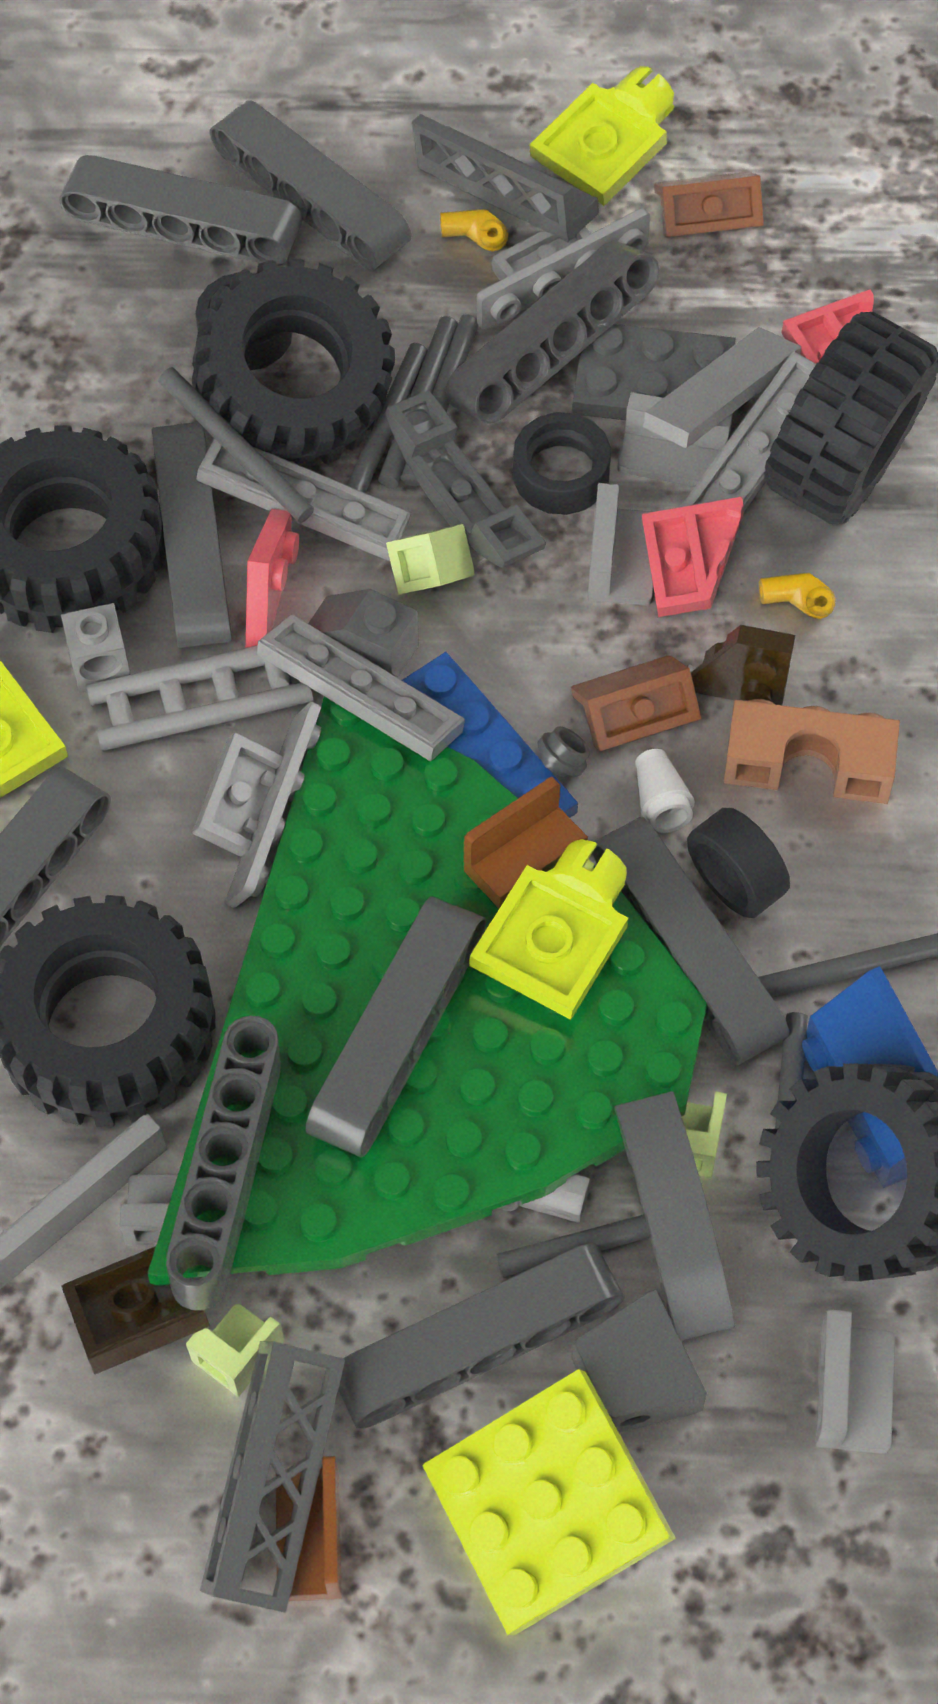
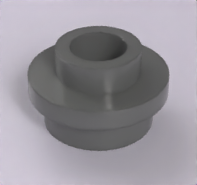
M558 726L552 733H544L538 740L537 744L541 752L540 759L544 766L552 773L561 777L566 775L578 777L587 768L586 759L590 756V749L586 742L572 730Z

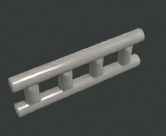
M258 645L86 685L91 706L107 702L113 726L97 730L101 751L313 702L312 691L309 686L302 682L292 684L289 674L258 656ZM265 665L271 690L240 697L233 673ZM212 678L218 702L187 709L181 685ZM160 690L166 714L134 721L128 697Z

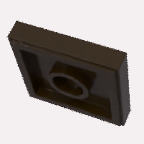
M156 1246L61 1285L94 1375L210 1327L205 1311L191 1310L183 1307L175 1299L170 1284H150L148 1271Z

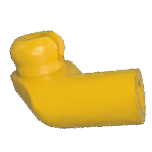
M486 209L440 213L442 237L467 236L487 251L500 250L508 241L507 227Z
M810 573L759 579V593L762 604L790 602L806 615L816 619L829 616L835 608L836 598L833 591Z

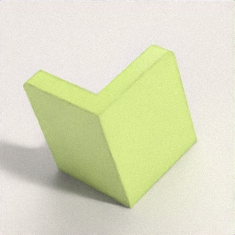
M464 524L428 531L386 543L398 595L438 587L474 576L475 571Z
M715 1091L713 1107L687 1102L685 1115L682 1116L699 1176L712 1178L727 1093Z
M235 1304L212 1332L205 1328L194 1333L187 1341L186 1346L191 1361L239 1397L250 1384L260 1341L283 1343L284 1336L281 1324L274 1318L269 1317L266 1322H263L242 1305Z

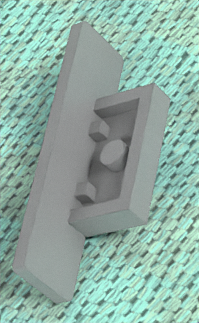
M640 208L592 234L584 227L569 242L543 230L493 256L492 271L500 281L477 293L478 325L482 330H486L498 323L510 321L519 312L532 306L608 242L617 241L642 250L649 242L650 214L645 208Z
M312 701L293 717L279 754L234 733L227 740L192 834L241 857L225 899V904L233 908L239 906L250 896L256 898L267 882L270 867L264 865L269 850L275 849L280 842L287 820L282 817L286 803L293 800L295 791L300 790L303 783L304 774L299 771L303 756H306L308 749L315 747L321 733V727L315 724L321 706Z

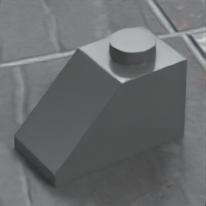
M372 589L326 596L308 623L397 678L419 646L418 611Z

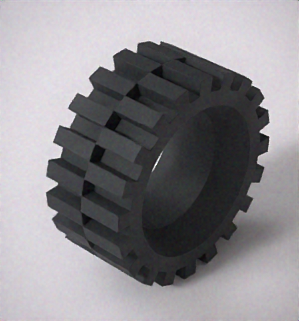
M843 1064V1066H827L814 1071L817 1079H800L789 1088L797 1100H785L776 1103L770 1114L778 1119L781 1124L777 1129H763L759 1145L772 1149L770 1161H756V1178L770 1177L772 1191L759 1194L763 1211L778 1210L781 1219L770 1225L778 1240L797 1239V1243L789 1253L801 1263L818 1261L815 1272L827 1277L844 1276V1281L858 1282L916 1275V1272L929 1271L938 1267L937 1076L930 1072H914L915 1067L899 1064ZM862 1112L877 1117L893 1131L901 1144L907 1165L906 1189L898 1209L886 1223L873 1231L857 1226L840 1212L831 1197L826 1174L827 1154L833 1137L845 1122Z

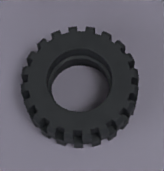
M288 259L286 267H277L276 261L271 260L258 263L257 272L254 275L249 270L244 269L232 276L230 289L227 286H221L212 296L210 308L204 310L199 323L192 366L194 367L192 385L209 402L214 410L221 414L253 447L287 461H295V464L308 469L312 468L317 457H321L322 462L325 464L340 459L344 447L347 450L355 449L364 440L366 431L372 430L380 415L392 381L391 373L395 365V349L389 345L392 332L387 320L383 318L377 320L380 306L371 295H366L362 298L358 294L360 284L348 275L343 280H340L332 275L333 267L319 263L318 269L304 267V259ZM277 332L302 334L321 344L331 354L339 369L340 380L334 388L319 396L311 398L286 397L269 390L254 377L244 358L245 350L255 340L268 334Z
M860 312V314L853 316L850 323H846L836 339L832 340L819 363L811 371L807 382L799 391L789 414L786 415L780 427L781 430L770 449L771 454L766 460L764 467V478L769 488L828 524L846 523L850 517L855 515L860 505L867 500L875 485L879 483L892 459L895 458L901 448L900 446L912 429L919 412L922 410L938 373V350L936 346L876 312Z
M54 425V431L42 433L39 427L25 431L26 437L14 441L10 437L0 443V614L5 612L8 621L21 627H26L28 622H32L35 625L36 631L54 633L55 627H63L61 614L114 603L116 611L120 609L123 613H126L138 603L136 594L138 592L146 594L156 581L155 572L162 567L165 556L162 515L157 489L153 477L148 475L146 464L135 453H129L127 445L116 438L109 437L105 441L102 438V433L83 427L82 432H73L72 427L69 425ZM59 509H84L97 513L106 519L104 525L90 539L68 549L54 551L39 550L17 541L22 531L32 521L46 513Z
M106 895L105 903H92L91 896L73 899L74 907L60 911L56 904L41 912L44 920L34 926L30 921L26 922L14 933L18 944L14 948L6 945L0 952V1058L18 1091L22 1095H30L33 1105L47 1115L54 1113L56 1108H58L64 1122L79 1126L83 1123L84 1117H93L96 1127H114L115 1117L129 1115L130 1121L133 1123L143 1115H147L145 1109L158 1103L162 1109H165L176 1101L175 1088L179 1084L185 1088L190 1087L200 1074L197 1060L205 1061L209 1057L213 1045L210 1032L216 1028V1013L206 966L203 965L201 952L193 938L185 937L182 925L172 916L164 915L159 920L156 906L143 901H137L134 908L129 907L126 904L125 896ZM101 976H123L143 983L155 993V1005L147 1020L133 1034L119 1042L101 1047H83L67 1043L50 1031L49 1023L57 1004L71 989L87 980Z

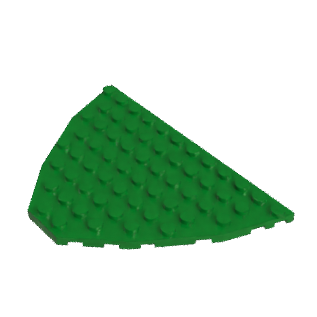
M324 696L316 721V725L321 727V733L315 747L308 749L301 770L304 774V780L300 790H296L150 1264L148 1271L150 1284H170L166 1266L169 1244L224 1035L228 1027L237 1019L245 1016H259L267 1019L274 1025L278 1034L281 1072L230 1274L265 1271L268 1275L341 1269L366 1260L367 1254L398 1243L407 1246L489 1217L494 1209L517 1201L525 1204L549 1195L565 1184L566 1179L592 1164L598 1166L625 1150L614 1106L673 1091L682 1117L686 1112L706 1012V1001L621 891L612 907L618 913L628 917L627 928L571 1020L468 966L367 1154L364 1157H359L306 1133V1123L318 1093L426 900L433 896L485 917L486 925L484 932L493 920L499 908L464 872V837L469 831L518 799L473 759L446 747L432 761H429ZM249 1049L244 1051L241 1056L256 1058L265 1051ZM237 1101L231 1103L226 1109L238 1112L248 1109L252 1104L246 1101ZM225 1154L217 1157L212 1163L217 1166H229L234 1164L239 1158L231 1154ZM209 1209L201 1213L197 1219L203 1222H214L220 1220L225 1215V1212L218 1209ZM195 1265L188 1268L182 1276L185 1278L205 1277L212 1269L204 1265Z

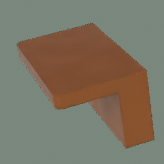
M740 172L654 183V191L660 195L663 235L665 237L764 226L761 179L758 174Z
M664 656L571 686L573 698L584 706L593 745L599 751L701 719L690 668L672 656Z
M549 777L469 831L464 837V872L498 908L501 907L527 865L536 870L547 872L555 867L570 843L580 839L588 840V836L559 807L560 784L554 777Z
M335 1456L322 1457L323 1468L319 1470L289 1601L342 1599L339 1472ZM302 1471L291 1478L297 1490ZM283 1485L276 1488V1529L290 1521L294 1507ZM286 1536L276 1542L281 1553H283Z

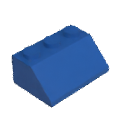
M880 966L869 970L810 1016L806 1031L807 1039L802 1041V1048L805 1058L813 1071L827 1066H843V1064H899L915 1067L914 1072H930L938 1077V1071ZM866 1112L850 1118L848 1123L857 1138L854 1143L856 1154L865 1171L869 1174L875 1172L883 1188L907 1179L905 1155L893 1131L880 1119Z

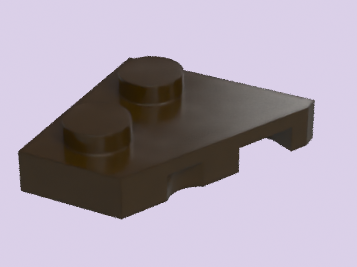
M746 625L738 626L727 635L726 641L716 643L705 652L701 665L697 668L690 664L687 665L690 668L695 693L733 701L765 699L773 702L775 705H783L796 635Z

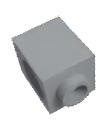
M114 603L61 614L79 693L87 691L86 685L131 675Z

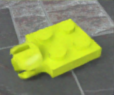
M640 66L633 69L615 87L610 89H604L592 83L529 144L530 157L579 190L598 198V203L605 206L667 144V131L661 128L659 124L674 111V92L670 84L660 73L645 86L642 82L653 72L652 68L648 66Z
M583 839L570 843L555 867L547 872L536 870L528 865L525 867L469 956V966L570 1020L628 925V917L618 913L612 907L625 885L626 866L609 849L605 850L595 866L589 860V857L596 848L597 843Z

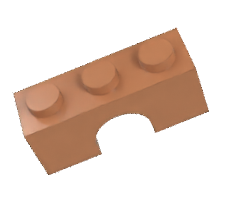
M765 699L734 700L723 783L778 790L782 768L789 760L798 756H813L824 761L832 770L834 775V798L888 804L895 778L900 720L887 719L876 713L854 715L830 712L828 709L820 706L798 708L775 705L773 702Z

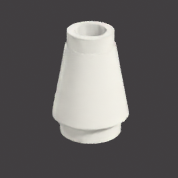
M650 749L641 753L635 761L641 816L648 820L657 832L668 833L683 828L693 817L694 797L664 750Z

